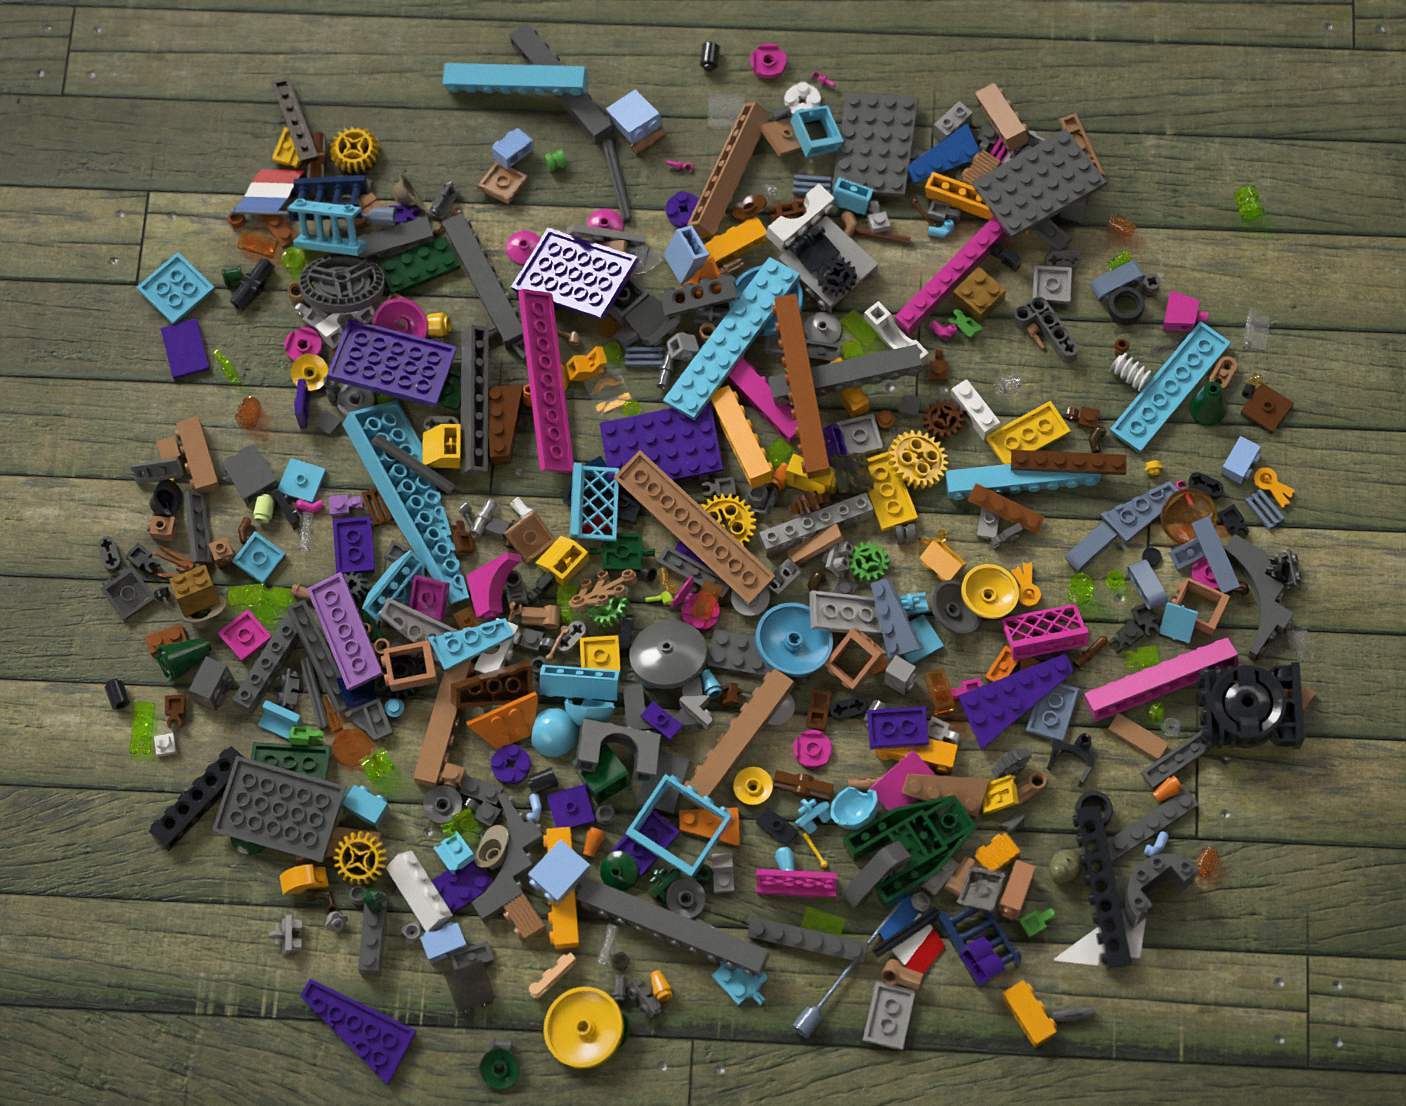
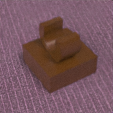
M730 682L722 686L721 706L728 707L732 704L743 702L742 699L737 698V694L743 693V690L738 688V683Z

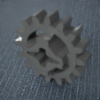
M1025 747L1007 752L997 761L998 764L994 766L991 772L996 779L1008 775H1018L1027 767L1026 763L1032 759V754Z

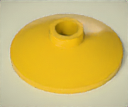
M304 354L294 361L291 367V378L296 386L298 385V379L306 380L309 391L317 390L324 385L323 377H327L328 367L321 357L315 354ZM309 370L313 371L311 377L306 375Z
M747 767L736 775L733 783L734 793L741 802L748 805H758L770 797L773 782L770 775L762 768ZM755 785L757 789L752 791L749 789L750 786Z

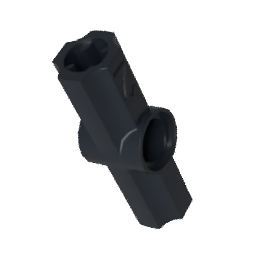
M261 258L251 273H246L243 276L240 287L229 300L235 308L244 310L252 298L262 292L265 281L274 271L275 265L268 259Z

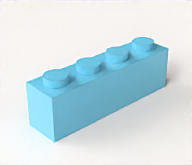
M542 665L539 695L617 701L620 671Z

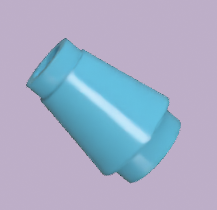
M703 670L699 674L704 695H709L710 699H715L722 694V687L710 670Z
M789 847L778 849L775 860L780 870L795 871L794 852Z

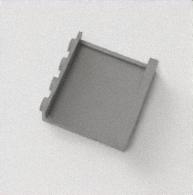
M827 216L811 229L822 226L826 231L824 234L840 251V254L837 255L838 260L841 261L844 257L845 263L851 261V267L855 266L857 279H855L856 285L852 286V290L867 276H874L878 272V263ZM790 249L778 258V262L800 273L801 278L798 280L800 286L810 299L813 298L817 301L818 306L823 311L826 310L828 313H832V307L850 292L846 290L845 295L839 292L838 297L835 296L834 292L829 296L828 290L822 292V286H818V280H816L817 270L810 274Z

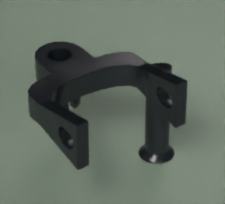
M1082 733L1073 745L1065 742L1062 743L1058 739L1053 740L1049 756L1051 760L1048 763L1047 769L1051 770L1059 754L1062 752L1077 756L1088 766L1078 784L1082 788L1095 764L1094 758L1088 754L1092 744L1091 736H1086L1087 733Z

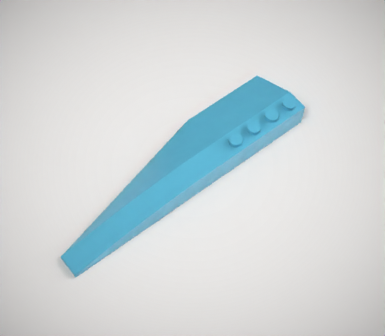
M393 400L349 412L342 425L416 555L425 562V568L433 579L450 583L448 600L451 604L468 599L469 595L464 577L459 570L460 563L455 555V545L451 541V531L445 509L441 505V495L437 491L436 485L372 443L374 437L379 434L422 463L423 446L399 402Z

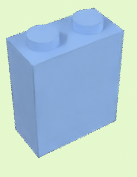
M636 89L606 108L613 125L632 144H635L663 126L659 113Z
M691 225L675 231L663 256L680 284H684L695 275V272L704 266L710 254Z
M560 839L529 872V883L536 890L540 888L545 893L544 897L551 903L555 901L559 905L591 871L590 864Z

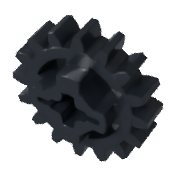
M835 256L833 261L828 258V263L822 261L821 267L817 268L818 274H816L818 286H822V292L828 290L829 296L832 292L835 293L836 297H838L839 292L843 295L846 294V290L851 292L852 286L856 285L855 279H857L855 266L851 267V261L845 263L844 257L841 261L838 260L837 256Z

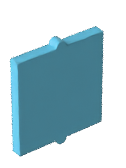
M1167 602L1159 633L1172 637L1173 640L1178 639L1190 643L1198 612L1187 609L1184 605L1178 606Z

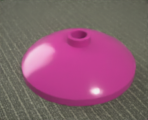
M394 298L384 302L378 307L372 319V325L421 338H426L427 335L426 315L419 305L409 299ZM401 321L405 323L404 328L399 326Z

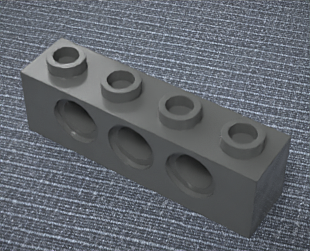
M729 273L721 274L718 276V279L711 280V278L702 279L699 284L695 285L693 283L683 284L682 288L676 290L675 287L667 288L664 290V293H660L664 315L668 318L710 307V305H719L740 299L735 277L729 276ZM720 285L721 292L715 295L713 289L715 286ZM698 290H703V297L701 299L695 298ZM685 295V301L682 304H678V297Z

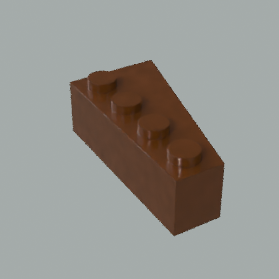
M523 384L488 387V432L492 466L511 464L519 417L522 410Z
M523 661L451 683V704L456 708L505 705L532 693L533 665L528 661Z

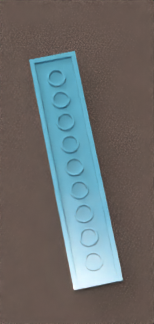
M769 257L741 294L740 299L735 302L663 399L664 404L695 421L772 317V305H775L774 298L787 296L801 278L800 273Z

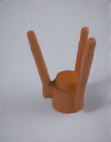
M160 545L159 548L180 561L155 552V556L176 564V571L179 574L188 572L196 566L191 560L180 556L163 545ZM157 573L158 577L173 578L177 575L170 573Z

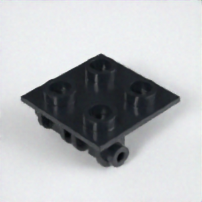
M817 226L788 246L810 274L816 271L818 267H821L822 261L827 263L828 258L832 260L840 254V251L824 234L826 231L822 226L820 228Z

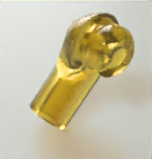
M940 529L934 537L922 535L920 545L929 546L936 539H940L945 543L948 539V532L945 529Z
M666 567L660 568L659 581L665 592L667 591L670 594L677 593V584H670L668 569Z

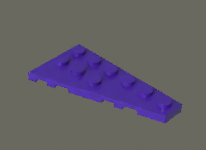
M1066 653L958 695L959 702L980 750L985 748L987 744L998 737L1000 733L1073 673V668Z
M309 979L300 997L389 1085L417 1031L327 986Z

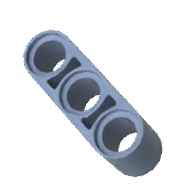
M1133 260L1094 279L1090 283V287L1097 299L1104 301L1110 298L1115 290L1122 287H1132L1140 283L1146 275L1137 261Z
M1103 522L1066 555L1065 560L1080 572L1117 539L1118 535Z
M1147 560L1127 566L1128 574L1149 610L1168 602L1166 592Z

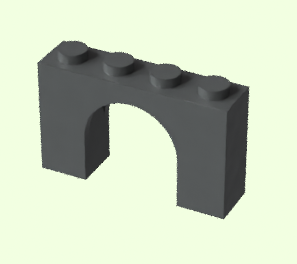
M701 678L694 679L682 686L683 697L702 696ZM643 684L623 686L627 727L661 734L640 718V715L646 709ZM683 708L674 716L676 720L683 724L682 729L677 734H681L682 731L700 732L702 729H706Z
M584 719L579 732L575 769L594 773L598 764L600 747L606 743L616 742L629 748L634 756L632 780L652 784L656 776L661 734L654 733L653 731L637 730L633 727L618 726L614 723Z

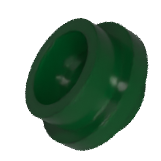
M703 864L694 879L700 884L709 883L713 878L712 868L707 864ZM706 872L707 876L701 877L700 873Z

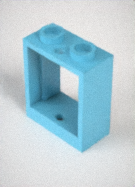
M828 105L815 106L809 109L802 108L794 112L790 122L805 157L837 152L838 148L842 146L844 141ZM820 120L828 138L811 141L803 123Z

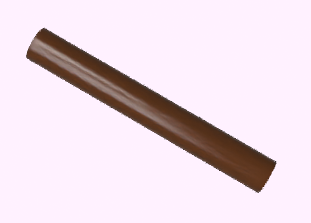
M856 227L855 234L910 244L911 237L888 232L872 234L871 229Z

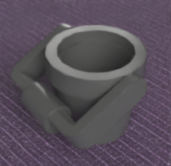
M762 485L754 489L750 487L746 495L747 506L751 505L749 512L754 511L755 515L768 516L779 494L776 487Z

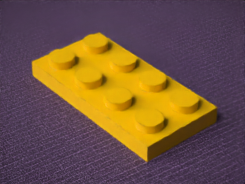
M1049 401L988 434L985 439L1002 465L1011 464V450L1039 451L1069 435L1071 430L1053 403Z
M889 452L856 462L882 532L895 528V526L918 520L905 482H900V476L895 478L894 476L897 472L890 471L893 465L887 464L890 460L887 457Z

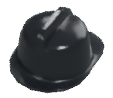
M165 479L157 484L154 494L149 501L153 516H174L178 512L183 495L180 487L174 481Z

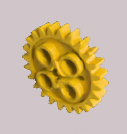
M911 430L908 435L905 431L902 436L898 435L891 443L887 455L890 460L887 464L893 465L890 471L897 472L894 477L900 476L901 483L906 480L908 487L912 483L915 489L918 485L922 489L926 485L931 488L933 484L936 485L943 478L947 471L946 466L948 462L945 459L948 456L942 454L945 448H939L940 442H933L935 437L929 439L928 433L922 436L921 431H918L915 435L914 431Z
M721 494V499L714 495L713 502L707 499V506L701 504V507L710 516L718 517L717 522L726 529L719 513L721 509L731 535L742 545L743 543L750 544L748 537L754 538V534L751 531H756V526L753 525L756 524V519L753 518L755 516L754 511L749 512L751 505L745 506V499L739 502V496L732 499L731 494H729L728 498ZM731 509L736 511V513L731 516L726 514V512ZM737 526L743 528V530L738 533L733 531V529Z

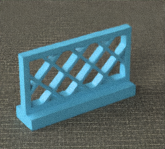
M574 463L569 539L574 541L586 539L616 542L619 482L614 479L608 484L603 476L606 473L616 475L619 472V468L582 466V463ZM585 472H593L597 477L589 482L585 478ZM598 480L606 486L600 492L593 486ZM588 488L596 494L590 500L584 496V492ZM608 489L614 494V497L609 502L602 496ZM598 497L605 503L599 510L592 504ZM588 505L595 511L589 518L583 513V509ZM606 507L613 512V515L608 520L601 513ZM597 515L604 521L598 528L591 522ZM587 523L594 529L591 534H582V527ZM605 525H608L612 529V536L604 535L600 530Z

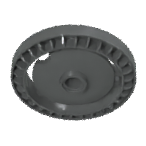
M333 254L321 257L308 264L301 272L299 278L302 298L312 307L331 313H350L365 309L380 299L385 288L382 269L374 261L368 258L363 260L362 256ZM369 277L373 280V283H372L371 286H370V279H369Z

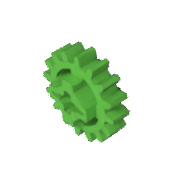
M870 541L865 546L860 542V548L854 546V552L849 554L850 559L848 560L849 565H851L849 566V571H854V578L860 576V582L864 578L867 579V583H870V579L877 582L878 576L883 578V572H888L887 565L890 563V560L887 559L888 552L883 553V546L877 548V542L873 546ZM856 562L861 566V570L857 567Z
M626 595L620 598L608 597L610 602L605 606L589 605L591 609L588 610L592 621L598 626L602 624L603 627H606L608 623L613 626L615 621L619 623V618H625L624 612L629 611L627 606L630 603Z

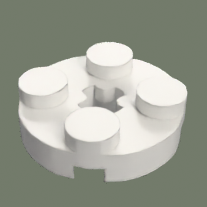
M800 82L786 92L784 101L785 106L788 105L790 107L791 116H793L794 112L798 109L820 106L821 97L815 87L808 85L806 82ZM799 99H806V104H799Z

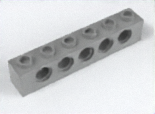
M863 493L759 532L760 543L766 557L799 545L835 523L841 530L873 518V507L867 493Z

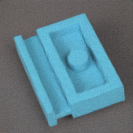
M457 831L443 840L439 847H434L453 875L455 874L454 871L458 868L461 870L476 859V856Z

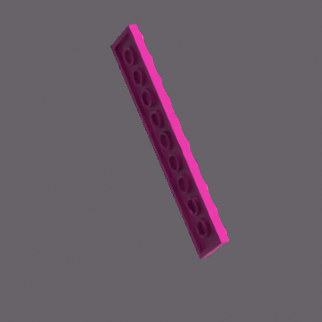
M521 289L518 291L540 471L570 474L573 473L574 461L553 296L550 292Z

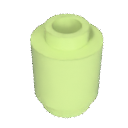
M262 494L257 497L253 513L256 522L268 524L272 519L276 502L272 499V496Z

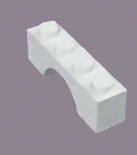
M820 184L816 185L805 196L804 205L806 213L796 219L780 216L768 226L765 236L780 250L786 246L788 247L794 243L797 236L804 235L811 224H817L824 213L828 214L833 209L835 198Z
M879 301L864 312V322L891 350L917 344L922 366L928 362V352L917 340H911L903 334L895 324L891 313Z

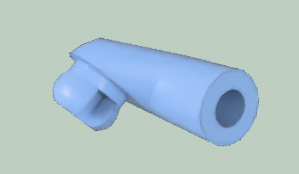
M531 794L529 799L533 812L527 813L526 816L528 821L532 819L533 822L537 823L540 820L542 806L539 795Z
M1160 832L1154 847L1147 845L1144 854L1150 857L1158 855L1164 849L1169 835L1165 832Z

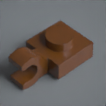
M936 347L935 361H929V381H948V361H943V347Z
M1082 406L1081 411L1074 407H1068L1066 419L1077 420L1080 427L1094 429L1098 425L1100 410Z
M457 520V525L450 526L457 553H473L476 548L471 533H466L464 522Z

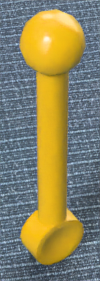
M806 832L802 834L821 862V867L827 868L828 862L823 860Z

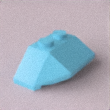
M409 550L391 564L369 591L362 609L375 621H382L384 619L379 615L387 598L409 607L414 575L425 576V562L412 550Z

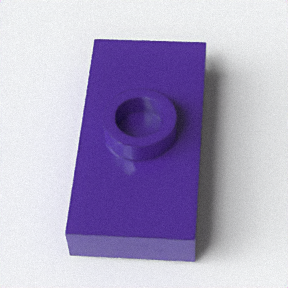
M653 701L640 715V718L669 741L683 727V724Z

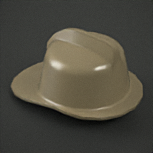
M400 174V181L391 189L395 201L399 205H407V207L417 205L426 211L425 204L416 193L410 180L406 175Z
M218 596L220 603L188 616H183V619L191 622L196 628H207L216 621L218 615L226 607V599Z
M495 825L485 832L475 854L477 866L481 868L488 867L490 870L495 871L496 868L503 865L507 855L506 845L509 838L505 827Z

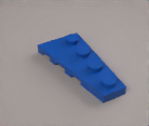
M968 124L907 166L913 184L929 179L932 172L942 174L972 162L977 153L980 154Z

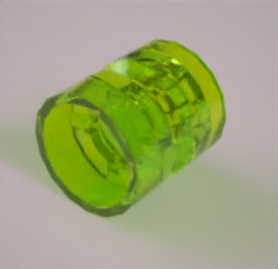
M1245 186L1234 192L1233 197L1236 205H1240L1238 211L1242 220H1251L1263 214L1264 208L1259 200V194L1255 186Z
M1079 573L1070 579L1067 597L1072 604L1083 606L1090 602L1094 582L1089 575Z
M383 747L374 751L373 756L367 755L359 759L370 782L379 778L381 773L386 774L395 769Z

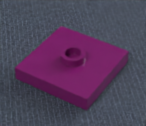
M414 575L409 608L435 620L444 621L450 583L421 575Z

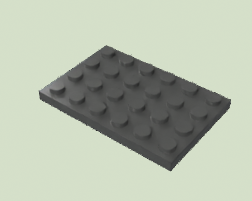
M846 93L840 132L844 142L837 151L832 192L838 178L841 177V179L852 181V183L855 182L870 189L872 188V195L905 197L909 174L907 166L910 165L919 104L918 96Z
M1064 129L972 181V186L1012 240L1107 186V182L1069 131Z
M236 756L212 831L324 863L348 787Z

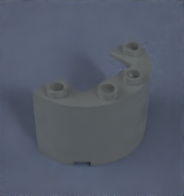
M1175 854L1155 855L1140 863L1130 877L1124 896V912L1132 929L1149 916L1146 910L1152 906V903L1145 896L1147 892L1164 879H1167L1176 891L1180 893L1195 882L1199 868L1190 860Z

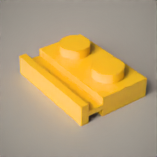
M284 127L272 160L276 163L298 168L300 164L289 131Z
M1008 775L988 782L982 801L983 813L990 814L1019 803L1017 787L1014 784L1015 776Z

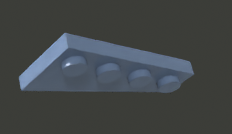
M1169 481L1140 497L1137 496L1125 504H1120L1108 512L1101 513L1100 517L1127 543L1180 500L1183 494Z
M891 578L871 583L888 658L924 649L921 642H918L916 638L917 633L914 627H911L907 619L908 614L906 610H903L900 604L901 599Z

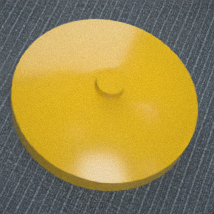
M578 987L560 995L549 1008L544 1022V1037L551 1053L562 1063L581 1069L592 1068L607 1061L618 1049L624 1033L623 1015L618 1004L605 992L592 987Z

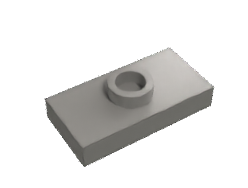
M981 508L977 538L991 540V538L995 537L999 516Z

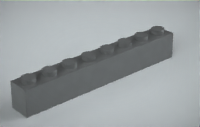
M527 23L509 34L511 45L528 65L562 66L556 53H551L546 41H541L535 28H530ZM588 91L587 94L579 96L571 95L570 93H563V95L553 94L594 144H597L613 133L612 120L609 116H605L602 113L598 103L594 104Z
M460 213L442 221L443 229L490 320L495 326L506 349L512 347L514 343L524 337L522 322L520 323L518 320L519 314L516 308H512L510 305L511 299L507 292L504 293L502 290L504 286L500 277H495V268L492 262L488 263L486 259L488 255L484 247L480 248L478 235L476 232L472 233V225L469 218L465 219L463 214Z
M470 325L462 331L460 475L479 477L488 472V327Z
M915 344L812 367L811 371L816 397L826 395V393H839L852 387L857 389L866 384H879L888 379L897 380L906 375L916 376L923 372L918 346ZM785 374L769 377L774 404H788V392L791 391V387L786 385Z

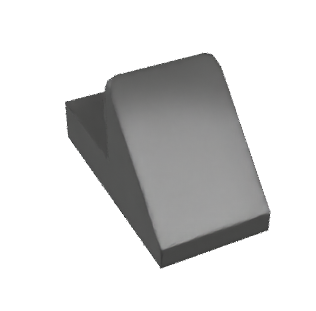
M709 695L684 696L679 699L680 706L708 731L714 726L713 715L704 709L710 702Z
M732 853L712 854L714 893L734 892Z

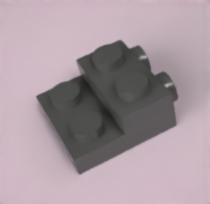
M127 566L118 572L120 576L114 580L110 577L102 583L104 587L101 588V591L123 620L155 598L133 567L129 569Z

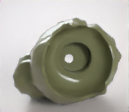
M1065 849L1056 852L1049 863L1050 875L1057 883H1067L1073 880L1082 870L1080 855L1075 850Z

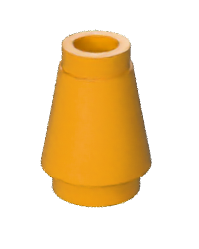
M658 970L651 973L654 997L659 1002L671 999L673 997V989L662 972Z

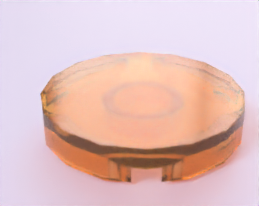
M344 729L337 734L333 741L334 756L339 763L345 766H359L367 761L371 755V740L360 729Z

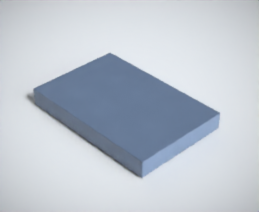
M1060 683L1052 689L1045 697L1033 705L1025 733L1052 741L1058 739L1064 743L1080 688Z

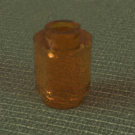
M1119 214L1116 216L1112 215L1108 222V226H1110L1109 231L1123 238L1127 237L1130 239L1136 229L1133 221Z
M1208 846L1206 849H1201L1195 865L1199 868L1198 875L1208 878L1213 873L1220 858L1216 849Z

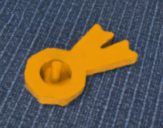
M1260 468L1254 474L1255 486L1262 491L1270 490L1282 509L1285 505L1290 504L1288 499L1292 498L1295 490L1278 482L1276 472L1270 468Z
M1032 562L1028 564L1023 563V573L1019 566L1011 570L1012 576L1020 585L1018 601L1027 607L1037 605L1041 598L1039 587L1032 584Z

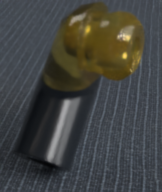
M1253 373L1250 375L1242 391L1244 398H1250L1256 384L1263 382L1261 374Z

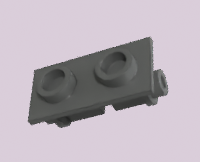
M448 181V183L443 184L427 212L428 215L444 221L460 193V190L454 188V183Z
M1288 548V554L1281 552L1278 554L1279 557H1277L1283 558L1290 563L1287 582H1282L1286 591L1293 590V586L1301 590L1300 583L1303 580L1300 571L1297 570L1299 560L1297 554H1294Z
M288 668L281 674L279 679V685L282 686L281 692L277 696V704L293 711L297 707L298 693L291 692V690H299L300 676L295 671L289 674L290 669Z
M632 980L626 989L628 995L639 1007L641 1015L649 1022L654 1015L658 1016L663 1012L661 1010L662 1006L654 996L649 999L647 998L652 992L644 980Z

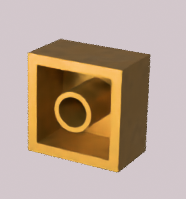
M978 266L953 291L952 301L980 324L1005 300L1006 289Z
M206 565L195 567L188 572L177 574L169 579L184 617L220 603Z

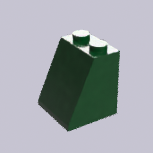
M607 743L600 747L598 764L594 773L575 769L576 756L572 761L573 769L583 784H585L597 805L631 785L629 772Z

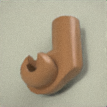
M847 211L842 214V220L846 224L844 232L851 238L857 227V221L854 214Z

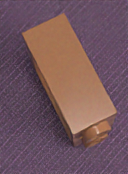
M1187 577L1185 583L1181 582L1177 589V593H1179L1177 599L1173 598L1171 603L1180 606L1187 590L1218 603L1209 623L1196 619L1194 626L1196 629L1213 635L1230 596Z
M852 628L824 665L832 676H838L843 680L841 683L846 688L859 689L885 656L886 652L860 629ZM852 640H855L872 655V658L854 680L834 664Z
M429 640L383 649L384 656H381L382 666L387 668V674H384L386 686H390L392 692L438 683L432 647ZM424 652L426 674L394 680L390 657Z
M1016 860L1000 903L998 914H1001L1002 918L1013 921V919L1018 920L1036 866Z

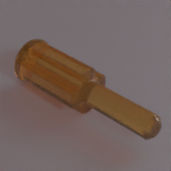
M323 696L322 702L327 711L326 717L332 733H340L343 731V727L336 711L332 710L327 696Z

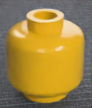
M444 313L427 315L428 336L431 338L447 336L452 329L450 317Z

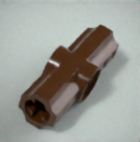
M315 131L310 136L319 161L307 163L308 178L324 177V171L327 167V153L325 151L326 134Z
M779 770L775 773L772 785L773 788L792 792L797 797H813L830 802L834 784L815 780L807 774L799 773L795 775Z

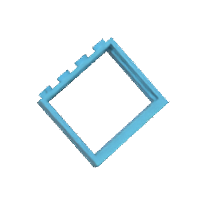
M665 774L627 830L626 835L694 879L733 819L730 816L731 812L726 810V808L721 806L719 809L713 805L714 801L709 797L704 796L702 798L697 795L698 791L692 786L688 785L685 787L680 784L681 780L673 775L669 777ZM669 786L723 820L693 867L638 832Z

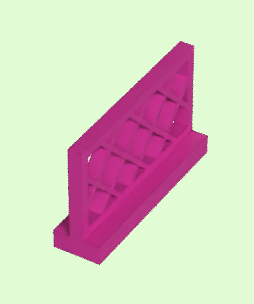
M1076 604L1001 618V624L1008 640L1013 660L1089 645V631L1084 626ZM1066 612H1074L1072 618L1064 615ZM1046 616L1056 617L1053 622L1045 619ZM1031 619L1037 621L1034 626L1026 622ZM1060 619L1068 622L1065 627L1057 624ZM1015 623L1018 626L1016 629L1008 627L1007 624ZM1041 623L1049 626L1046 631L1038 628ZM1072 624L1080 627L1072 630L1069 629ZM1025 627L1030 631L1028 634L1020 632V629ZM1053 628L1061 631L1057 633H1050ZM1037 632L1042 636L1032 637V634ZM1015 636L1023 638L1022 640L1013 641Z
M756 869V894L836 898L837 873Z

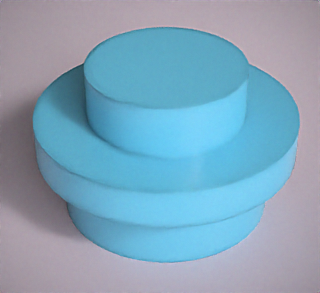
M398 698L389 699L385 704V712L390 717H399L404 712V704Z

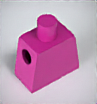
M1170 291L1163 330L1191 332L1194 329L1195 322L1207 323L1208 312L1198 311L1199 300Z

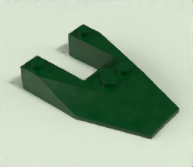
M956 795L894 808L844 837L843 846L854 862L889 841L892 844L900 841L912 856L906 863V869L875 886V895L884 909L887 910L903 901L934 877L977 826Z

